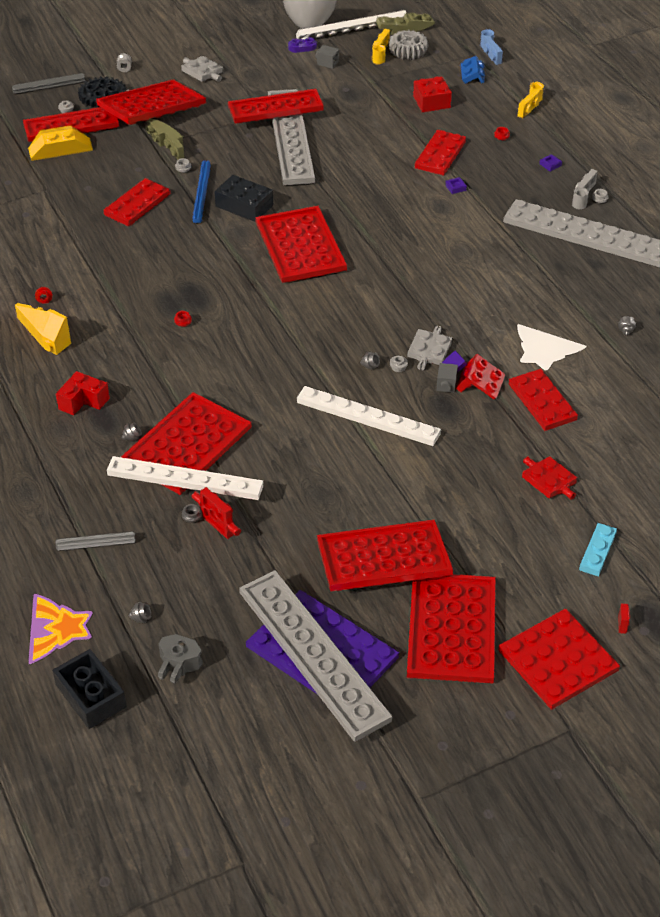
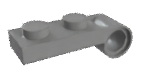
M591 169L588 174L584 175L582 181L577 183L572 202L574 208H586L588 193L596 184V170Z

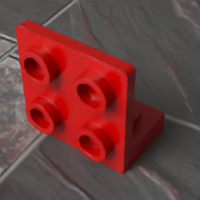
M476 354L463 368L455 389L462 392L474 385L492 399H496L505 374Z

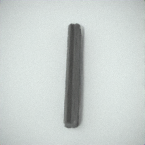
M81 73L12 86L14 94L81 83L85 81V76Z

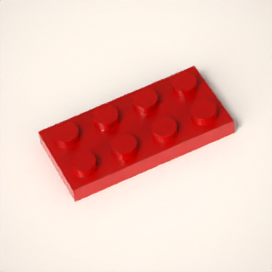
M437 130L415 162V168L444 176L465 144L466 137L444 130Z
M145 178L105 208L104 215L129 227L168 197L170 189Z
M542 369L509 379L510 387L544 431L577 420L578 414Z

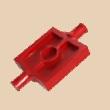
M529 456L523 460V463L530 468L523 471L522 478L550 499L555 495L564 494L570 500L575 498L576 493L570 490L569 487L576 483L577 477L549 456L540 462L533 461Z
M205 487L200 490V494L198 492L192 494V499L199 503L201 507L202 517L224 537L229 539L233 535L238 536L241 533V529L233 522L232 507L228 503H224L215 492Z

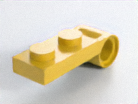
M384 29L373 43L372 62L375 64H383L385 62V48L390 42L389 29Z
M533 82L530 84L529 95L519 103L518 117L524 118L532 109L539 105L543 97L544 85L542 83Z

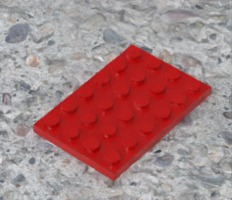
M174 79L97 99L98 106L129 125L206 104V97Z
M319 206L256 217V224L282 283L347 270V264Z
M192 392L120 458L206 471L252 428L250 421ZM163 485L179 495L187 489Z
M435 520L317 535V543L330 591L453 575V568Z
M453 574L413 580L407 678L493 683L495 577Z

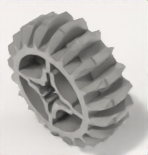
M403 30V32L398 31V33H394L391 36L389 47L393 56L414 60V58L418 59L426 54L428 43L424 34L415 32V30Z

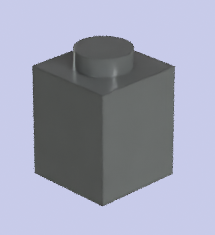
M322 45L316 52L317 65L333 69L339 62V49Z
M439 364L436 391L455 393L458 365Z

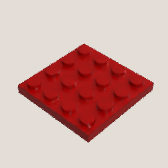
M566 608L500 644L498 651L551 710L618 672L620 665Z

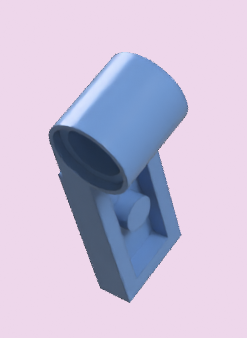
M489 29L483 30L481 32L480 46L496 65L502 64L503 51L494 42V31Z

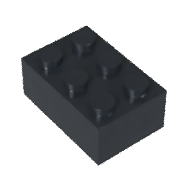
M232 175L215 190V205L220 209L256 222V217L263 216L274 205L273 189Z
M91 649L52 670L55 685L88 729L127 707L124 691Z

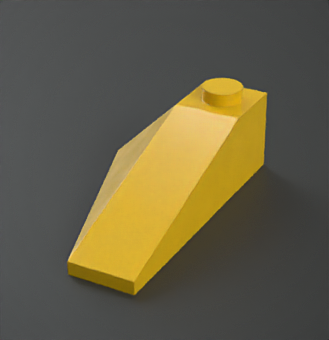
M15 304L17 318L46 351L58 355L71 344L66 316L51 309L44 311L40 307L33 309L30 305Z

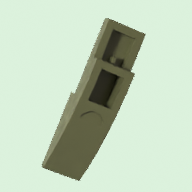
M404 13L403 18L377 17L376 23L379 29H389L391 35H394V33H398V31L403 32V30H415V32L424 30L434 25V20L431 15L426 13Z
M149 118L146 130L148 134H151L154 142H157L160 147L166 146V148H169L171 154L177 160L184 158L183 137L169 125Z

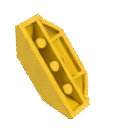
M72 126L41 130L28 148L31 161L93 151L90 138Z

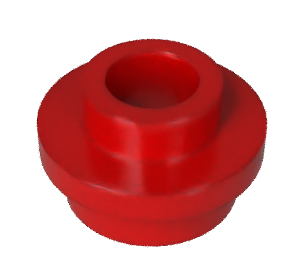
M498 127L494 136L498 140L503 141L509 138L510 133L506 127Z
M40 287L36 290L35 298L38 302L49 303L52 300L53 294L49 288Z
M179 311L174 317V322L178 326L185 327L192 322V317L187 311Z

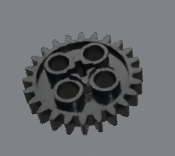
M100 76V79L94 77V80L89 79V82L84 81V84H81V87L78 88V97L82 104H86V107L91 105V108L95 106L99 108L100 106L97 105L98 98L126 92V87L123 81H119V79L114 80V77L108 79V76L105 78Z

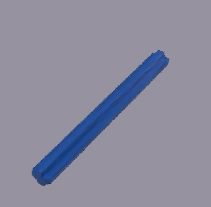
M205 160L202 161L192 217L194 223H201L210 172V162Z

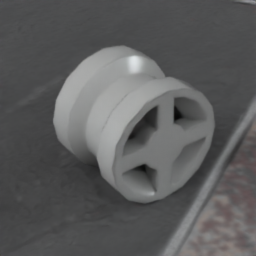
M120 54L117 58V69L121 72H128L131 69L132 58L128 54Z

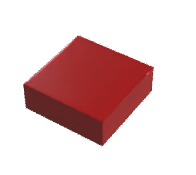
M621 604L618 615L619 633L626 634L630 622V611L628 604Z

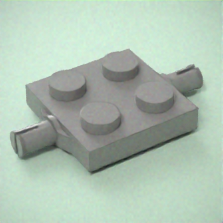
M204 56L198 57L195 60H190L187 57L183 59V63H185L182 65L183 72L200 81L206 79L221 81L222 77L218 74L223 72V67Z
M436 326L433 332L418 329L407 357L420 361L417 366L419 370H424L427 363L439 365L446 357L452 343V337L440 335L442 331L440 326L439 328Z

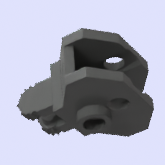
M177 634L162 637L160 640L159 651L163 664L158 672L159 679L163 680L170 671L172 672L170 681L176 684L181 675L184 676L187 672L200 669L203 663L200 657L202 650L195 640ZM183 642V643H185L186 645H185V646H182V645H180L179 643Z

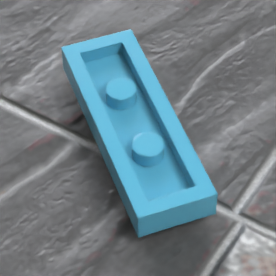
M600 523L597 524L581 561L580 571L599 577L615 538L616 528Z

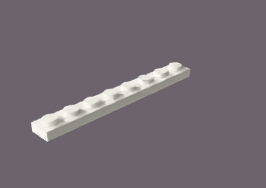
M406 11L301 29L296 33L297 39H306L313 36L319 38L323 34L334 35L339 31L346 33L350 29L361 30L366 26L373 28L377 26V17L403 18Z
M304 386L297 397V403L430 446L435 445L441 434L440 428Z
M114 456L107 468L108 476L194 490H202L207 487L212 492L255 500H259L263 488V480Z

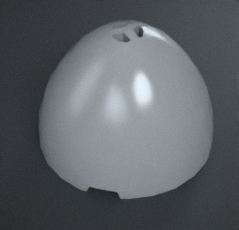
M283 0L284 8L289 18L301 29L322 26L332 15L337 0Z

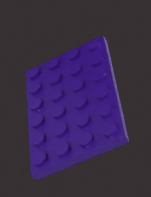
M299 590L295 594L369 688L399 658V652L305 592ZM265 625L246 641L247 648L316 693Z

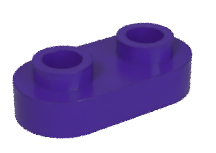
M311 37L292 39L288 43V49L291 52L313 51L317 48L316 40Z

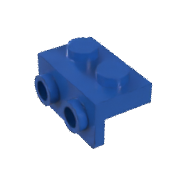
M477 56L466 59L461 63L462 80L464 83L475 78H479L481 83L484 82V64Z

